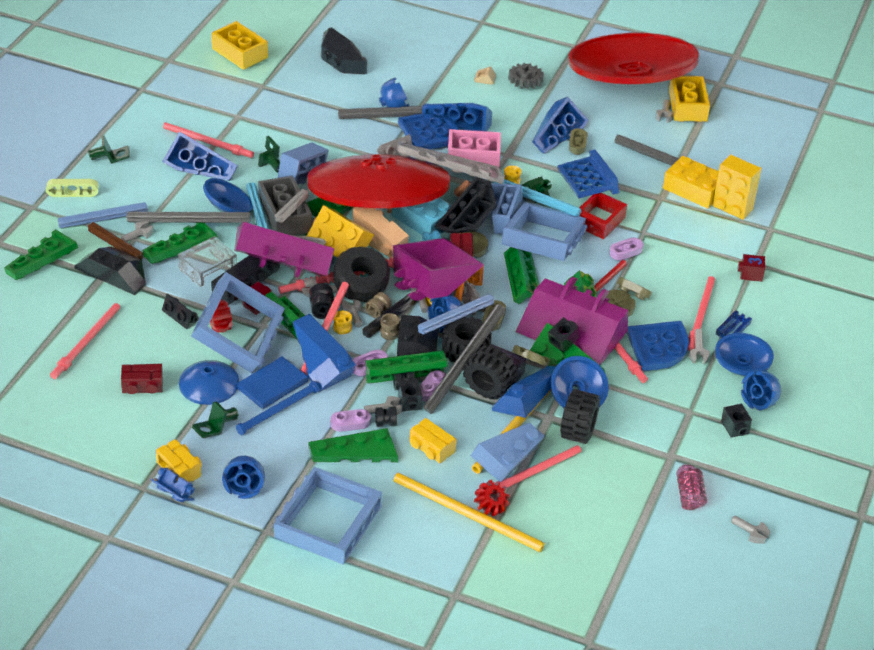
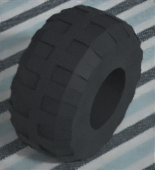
M362 246L352 247L342 252L336 260L333 271V281L337 290H339L342 282H347L349 287L344 297L351 300H359L360 302H368L377 293H384L390 277V268L383 255L372 248ZM362 271L367 273L369 276L360 277L354 274L353 272Z

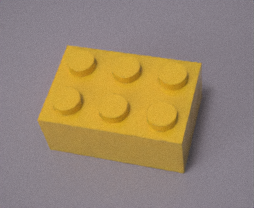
M238 21L211 32L212 49L243 70L268 58V41Z
M681 76L671 79L668 92L674 121H707L710 102L704 77Z
M730 154L720 164L712 206L744 220L754 208L762 168Z
M682 155L665 172L663 189L709 209L713 204L719 171Z
M323 205L306 237L324 239L326 241L324 245L335 248L333 255L338 258L342 252L349 248L358 246L368 247L374 234L335 209Z

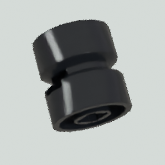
M316 284L309 290L311 312L314 317L325 319L334 301L333 289L328 284Z

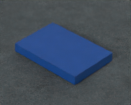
M281 356L238 382L237 389L261 409H264L308 382V376Z

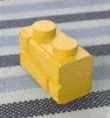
M424 418L419 424L411 428L409 442L413 448H419L429 459H434L441 464L447 457L455 453L457 439L429 419Z
M174 439L168 442L167 445L157 448V463L161 467H167L178 474L176 482L179 477L184 478L188 482L200 478L201 460L197 456L193 457L185 444L181 445Z

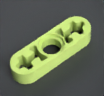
M50 179L46 185V193L52 197H94L98 194L99 184L94 179ZM73 185L76 186L77 189L70 190L68 189V186Z

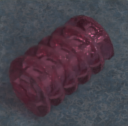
M682 465L676 472L681 506L685 510L701 508L708 500L703 473L699 468H695L692 465Z

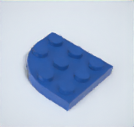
M415 114L398 118V124L405 136L411 135L412 145L426 149L448 146L449 129L459 130L450 120L446 118L442 120L434 117L433 114Z
M682 321L628 326L626 334L637 361L642 367V371L670 368L685 357L689 338Z

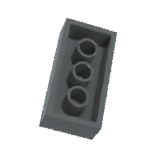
M293 175L258 181L261 203L273 230L287 235L308 233L312 227V213L306 201L283 223L275 221V214L300 191Z

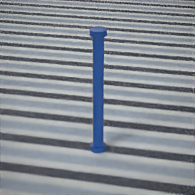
M312 381L306 388L243 424H237V432L240 435H244L250 428L311 393L319 392L318 384Z

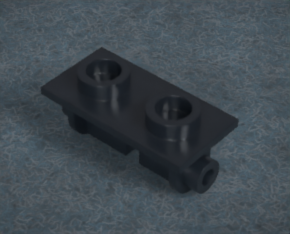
M166 294L162 307L164 313L185 329H188L189 323H196L199 317L196 312L186 308L177 298Z

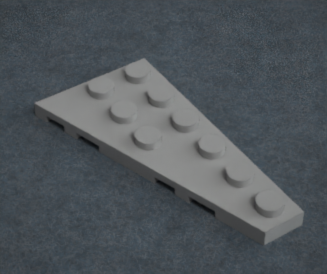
M398 142L397 152L401 156L416 157V159L421 161H429L451 168L456 173L464 172L473 177H480L503 184L504 176L499 166Z

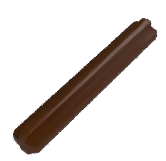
M92 222L88 225L89 232L114 248L143 259V252L97 223Z

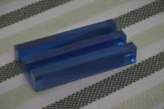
M735 310L716 329L715 335L721 338L728 335L740 322L742 324L733 333H742L751 324L752 318L748 317L746 319L744 314L738 315L739 312Z

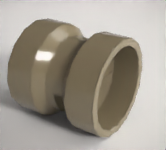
M379 292L365 304V309L371 317L377 318L383 311L391 307V300L385 293Z
M392 313L383 315L381 318V337L385 340L397 339L399 336L400 318Z

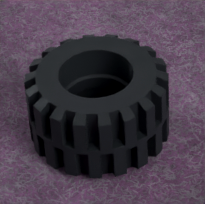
M465 316L445 325L442 351L445 357L448 358V361L451 363L456 362L482 326V320L474 319V317L466 318ZM491 332L480 347L484 345L489 347L491 345Z
M487 345L479 347L463 366V377L466 378V383L470 385L469 387L476 394H480L484 398L499 399L517 378L516 365L513 364L512 358H509L508 354L502 352L498 347L495 348L491 345L489 347Z
M573 389L567 399L560 428L562 438L583 444L588 443L593 434L598 416L599 395Z

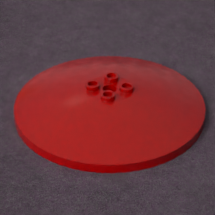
M655 33L604 35L586 40L576 45L569 52V66L575 73L591 80L613 84H648L675 79L691 72L699 62V52L691 43L673 36Z
M366 154L333 159L314 167L309 172L307 178L309 190L319 198L340 205L360 208L414 206L435 200L444 195L450 188V175L441 166L429 161H421L414 157L390 154Z

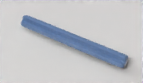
M142 202L58 218L59 228H66L125 217L127 212H147V204Z
M487 294L418 325V332L425 335L493 305L494 297Z

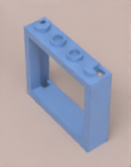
M524 202L504 227L501 244L565 261L568 255L572 254L573 249H576L582 235H585L587 225H585L586 218ZM528 221L570 233L564 241L521 229Z
M225 272L217 282L191 337L252 373L257 366L261 367L265 361L263 355L271 347L269 342L274 339L278 332L276 327L281 324L284 318L281 315L285 308ZM225 290L272 318L255 355L208 327Z
M314 467L308 476L305 475L302 485L295 489L290 502L287 501L280 516L275 517L276 521L273 525L274 538L344 565L382 507V492ZM317 487L364 505L339 544L290 526Z

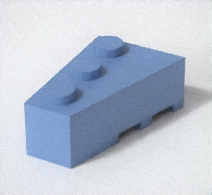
M311 142L282 153L277 178L293 175L297 185L304 184L309 172L314 167L327 161L329 150Z
M491 183L497 207L491 213L494 233L503 234L504 227L522 206V185Z
M527 423L478 443L470 456L501 482L538 447L545 436L531 423Z

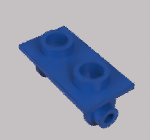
M160 468L158 479L151 478V481L157 484L158 489L171 493L173 495L172 498L176 501L194 500V498L189 496L195 491L193 484L182 477H179L176 483L178 474L169 468Z

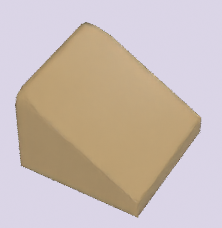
M487 67L477 71L474 81L477 83L494 84L496 74L492 67Z

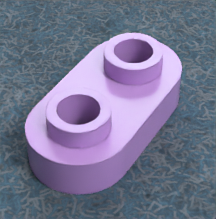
M629 238L614 243L610 246L609 255L615 260H623L638 255L643 250V242L638 238Z
M373 350L354 358L353 361L356 366L353 373L358 376L366 375L365 360L388 358L386 352Z
M432 371L421 383L422 401H428L446 376L444 372Z
M363 409L336 412L330 418L331 428L338 432L365 429L371 423L370 413Z

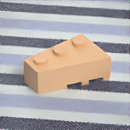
M354 207L353 221L374 234L369 243L370 247L393 258V245L408 243L409 235L394 221L389 222L383 216L384 212L380 209L377 211L375 208Z

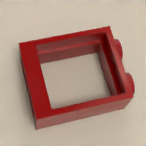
M603 193L592 195L579 207L581 209L580 217L586 218V232L604 240L625 219L627 204ZM595 207L611 213V215L604 220L590 214V212Z

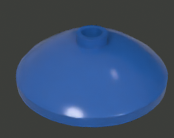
M210 178L205 181L203 185L205 196L219 211L251 212L253 208L251 199L239 187L218 178Z
M748 333L728 334L717 342L715 348V356L719 364L726 370L741 376H746V374L753 371H767L774 359L773 350L770 345L763 339Z
M568 357L555 367L551 375L550 385L552 394L564 409L567 399L573 391V386L577 387L578 390L599 395V407L607 398L609 391L607 376L599 364L587 357Z
M203 360L190 365L181 373L179 389L185 398L194 403L212 405L214 401L218 403L224 402L236 393L239 377L237 372L224 362Z

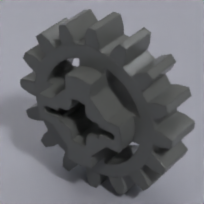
M532 63L517 64V67L512 66V69H509L508 80H510L511 84L515 83V87L520 86L521 89L535 88L543 83L544 72H542L541 68L537 69V65L532 66Z

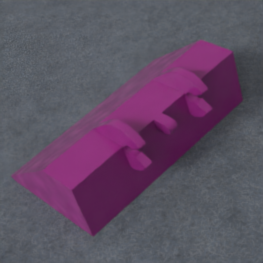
M246 222L237 227L234 251L260 258L259 267L264 268L266 260L295 268L294 277L299 278L301 270L323 277L327 276L335 249Z
M445 238L393 245L394 276L403 278L402 281H398L394 286L401 290L416 288L415 292L408 294L411 299L416 301L426 297L432 299L450 295L484 266L483 263Z
M571 277L565 286L544 278L535 289L515 332L536 340L547 322L554 327L563 317L569 321L572 320L577 324L579 338L573 344L601 365L627 333L629 310L608 303L609 299L606 297L609 291L603 289L597 298L591 296L592 291L589 289L585 293L577 291V286L574 285L577 281L575 277Z

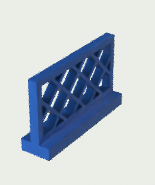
M596 149L589 151V157L557 165L558 171L578 199L608 190L613 195L619 193L617 176Z

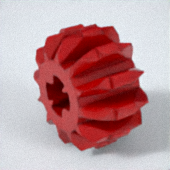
M220 300L210 321L212 330L217 333L227 332L233 326L232 313L225 300Z
M492 480L481 483L479 489L474 493L477 496L474 502L479 503L477 510L483 509L484 514L488 515L490 513L492 517L502 514L510 503L507 500L510 498V494L504 492L507 487L501 488L500 481H497L495 484Z

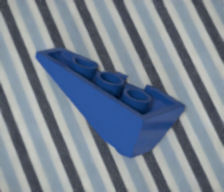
M475 103L424 104L422 107V114H433L434 117L442 120L446 118L453 122L460 130L487 132L492 124V111L487 106Z
M180 131L162 161L177 171L227 181L231 180L238 168V165Z
M311 314L293 321L297 340L302 349L303 361L305 360L307 375L311 382L315 381L318 384L319 392L351 377L356 364L347 351Z
M547 366L514 383L494 404L492 411L526 418L551 390V375L555 367Z

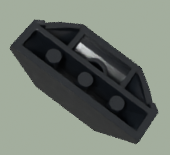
M332 27L328 28L323 33L321 59L341 73L367 74V59L362 57L354 43Z
M476 177L435 225L436 229L450 234L477 231L497 207L491 182Z
M112 246L98 248L74 265V269L133 295H136L146 285L142 260Z
M401 315L397 356L436 352L439 328L422 335L418 332V325L428 320L421 316Z

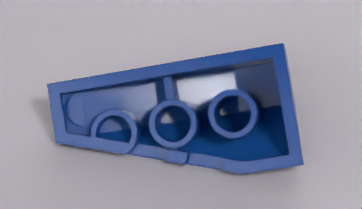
M567 96L557 100L549 109L532 142L543 154L569 139L573 129H583L589 120Z

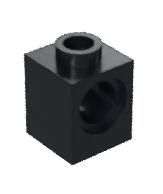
M563 317L548 331L549 343L564 353L579 338L577 324Z
M418 379L398 381V398H400L402 412L422 409V392Z
M741 403L724 407L721 422L732 438L749 434L752 419Z

